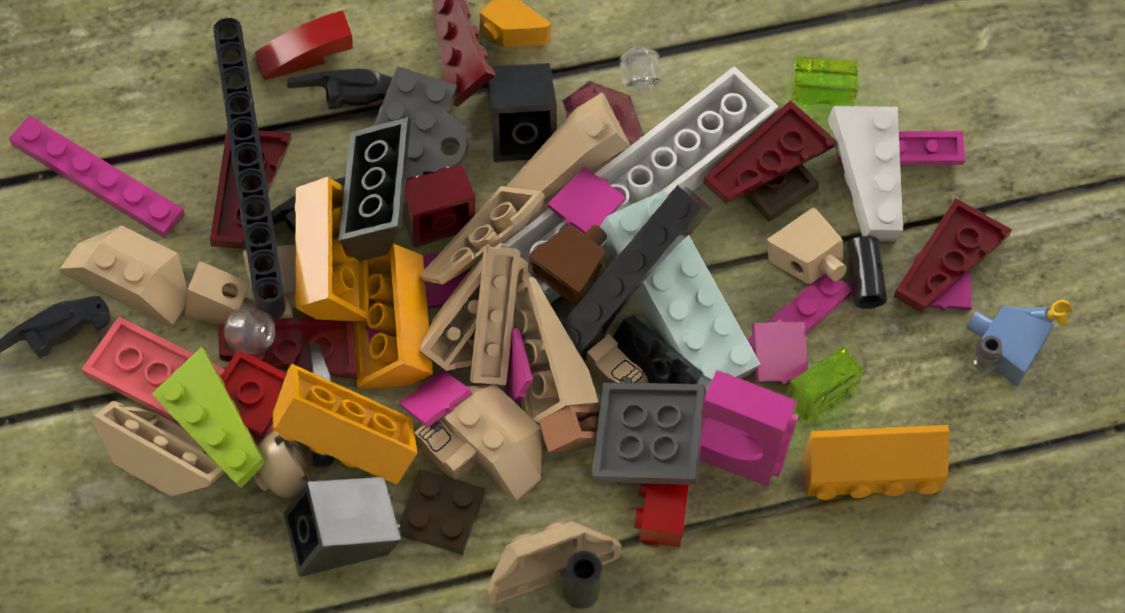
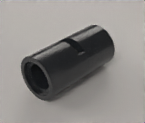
M872 236L854 238L847 244L854 304L861 309L881 307L887 302L884 272L882 271L880 242L876 237Z
M579 551L574 553L567 561L564 597L567 603L574 608H589L598 599L602 563L594 553Z

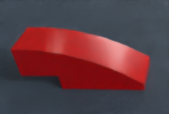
M341 10L304 23L282 34L255 52L263 80L323 65V57L353 49L352 33L345 14Z

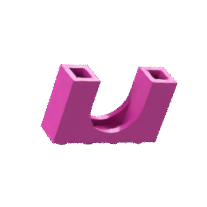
M716 370L704 398L701 415L706 416L703 422L700 460L768 487L772 476L779 478L786 461V455L799 418L798 415L793 414L797 401Z

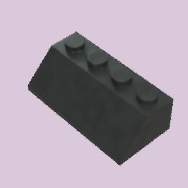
M408 117L350 132L338 241L358 261L387 255L401 230L411 120Z

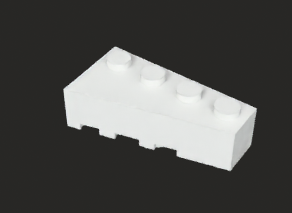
M833 106L828 117V123L833 131L835 140L838 141L836 150L838 156L841 157L845 171V180L852 194V203L862 236L876 237L879 242H896L903 231L898 107Z

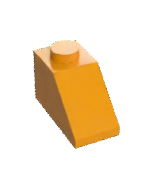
M492 0L479 12V30L486 39L495 41L502 47L547 45L551 41V23L520 0Z

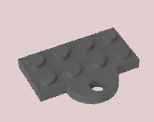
M397 66L374 126L406 117L411 120L405 181L412 176H424L437 172L445 166L454 167L462 164L468 150L467 135L462 124L455 117L449 115L458 91L457 85ZM448 142H455L460 148L456 154L449 156L442 152V147Z

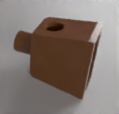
M592 225L585 234H582L573 226H566L529 255L528 270L532 275L576 307L591 289L605 266L606 252L600 246L607 240V234L597 225Z

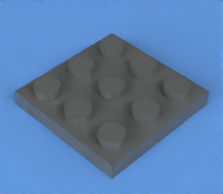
M603 383L592 472L594 482L697 485L704 415H701L706 396L705 385Z

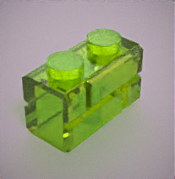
M795 56L792 68L791 101L799 102L803 106H814L816 104H830L832 107L854 106L858 92V61Z
M842 347L791 380L786 397L797 401L795 410L807 422L843 398L844 394H849L858 388L864 371L850 353Z

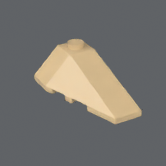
M600 93L576 108L507 186L542 191L545 199L565 187L583 167L591 171L631 146L605 95Z
M501 186L419 277L422 281L444 284L472 268L483 258L484 246L496 247L500 243L504 244L541 215L545 197L542 191Z
M534 277L526 279L516 288L513 328L520 329L533 381L526 391V397H522L520 402L523 411L540 426V419L569 405L593 406L598 403L589 369Z

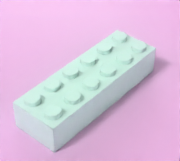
M664 190L606 216L600 228L607 234L605 242L614 259L618 257L668 197ZM688 235L654 269L634 295L654 332L703 372L696 384H704L707 393L716 370L742 379L750 375L760 365V362Z

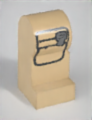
M610 334L587 352L586 366L602 383H649L644 372L617 347L618 343Z
M440 419L428 428L422 425L414 432L418 447L448 478L460 480L476 466V450L468 442L464 443L451 432Z

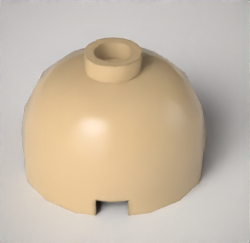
M273 431L260 442L258 449L266 463L254 475V479L263 491L266 492L270 489L277 496L292 498L298 495L307 482L319 481L318 477L312 480L308 471H312L315 468L296 440H286Z

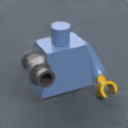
M1058 300L1051 307L1002 306L994 320L976 311L967 325V329L983 337L976 346L975 368L985 373L995 369L1018 387L1047 340L1054 326L1052 324L1054 319L1059 326H1066L1070 320L1066 313L1073 312L1070 303L1067 300Z

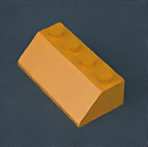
M329 177L296 188L295 308L315 319L358 322L369 320L368 259L358 261L338 241L344 186Z
M396 244L392 245L387 255L368 259L369 320L364 322L353 321L357 388L362 390L411 386L433 374L432 359L419 350L429 328L425 281H422L419 277L424 271L423 255ZM366 326L381 331L373 336L370 344Z
M291 364L273 411L274 431L286 440H296L307 445L318 454H328L335 457L347 467L360 468L369 472L374 478L384 477L385 481L387 480L397 485L418 453L412 418Z
M949 425L811 431L802 457L806 497L816 496L818 499L827 500L837 495L863 498L873 493L899 496L905 492L915 491L922 495H929L942 490L948 478Z

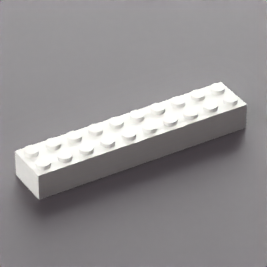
M734 66L597 171L595 175L602 180L607 179L609 185L626 196V201L616 211L662 190L668 196L677 185L688 187L691 191H694L703 184L704 177L778 112L779 106ZM548 209L504 244L510 249L521 250L520 257L529 263V255L567 225L563 218ZM604 242L600 247L606 252V260L612 253L606 242ZM528 272V278L534 277L550 304L561 296Z

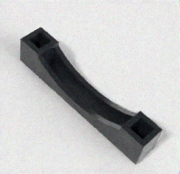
M677 185L562 322L564 329L583 361L586 360L587 352L605 338L604 335L616 316L647 277L676 246L695 231L711 212L712 208L688 187Z

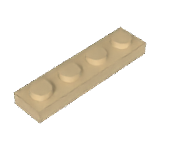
M484 246L470 381L473 383L506 385L521 250Z

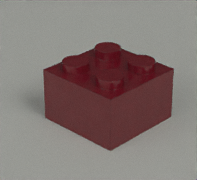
M462 164L454 167L445 166L437 172L424 176H412L405 181L402 218L414 248L457 235L475 215V194Z

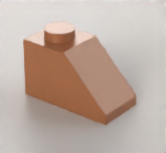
M569 405L540 419L542 438L548 452H572L595 446L600 406Z

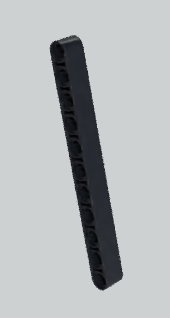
M225 17L214 24L213 32L255 311L261 319L274 321L283 316L286 305L246 50L240 22L237 19Z

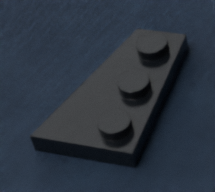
M634 315L623 319L612 337L618 343L617 347L644 372L649 383L696 384L703 374L701 370Z

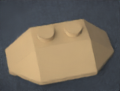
M119 226L78 243L60 268L62 273L174 328L185 312L187 285L178 253L124 226Z
M503 243L496 246L498 248H508ZM521 257L519 260L517 286L528 279L529 272L528 263ZM483 258L470 269L434 316L419 349L446 371L472 366Z
M496 384L466 386L472 394L454 407L452 412L442 416L440 420L464 443L468 442L476 450V465L517 503L541 481L542 429Z
M112 401L93 415L92 422L113 464L171 497L208 487L225 473L183 427L158 413L137 407H123L122 403Z
M574 521L566 524L562 522L553 523L547 526L544 532L533 536L530 534L520 535L506 546L487 586L488 605L497 604L565 579L567 561L576 552H592L598 556L602 565L617 560L621 550L619 540Z

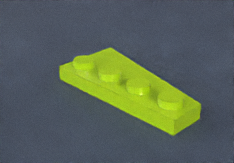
M200 347L152 395L241 488L266 462L251 433L242 421L234 401L230 398L224 387L225 384L219 373L215 370L208 352L203 347Z

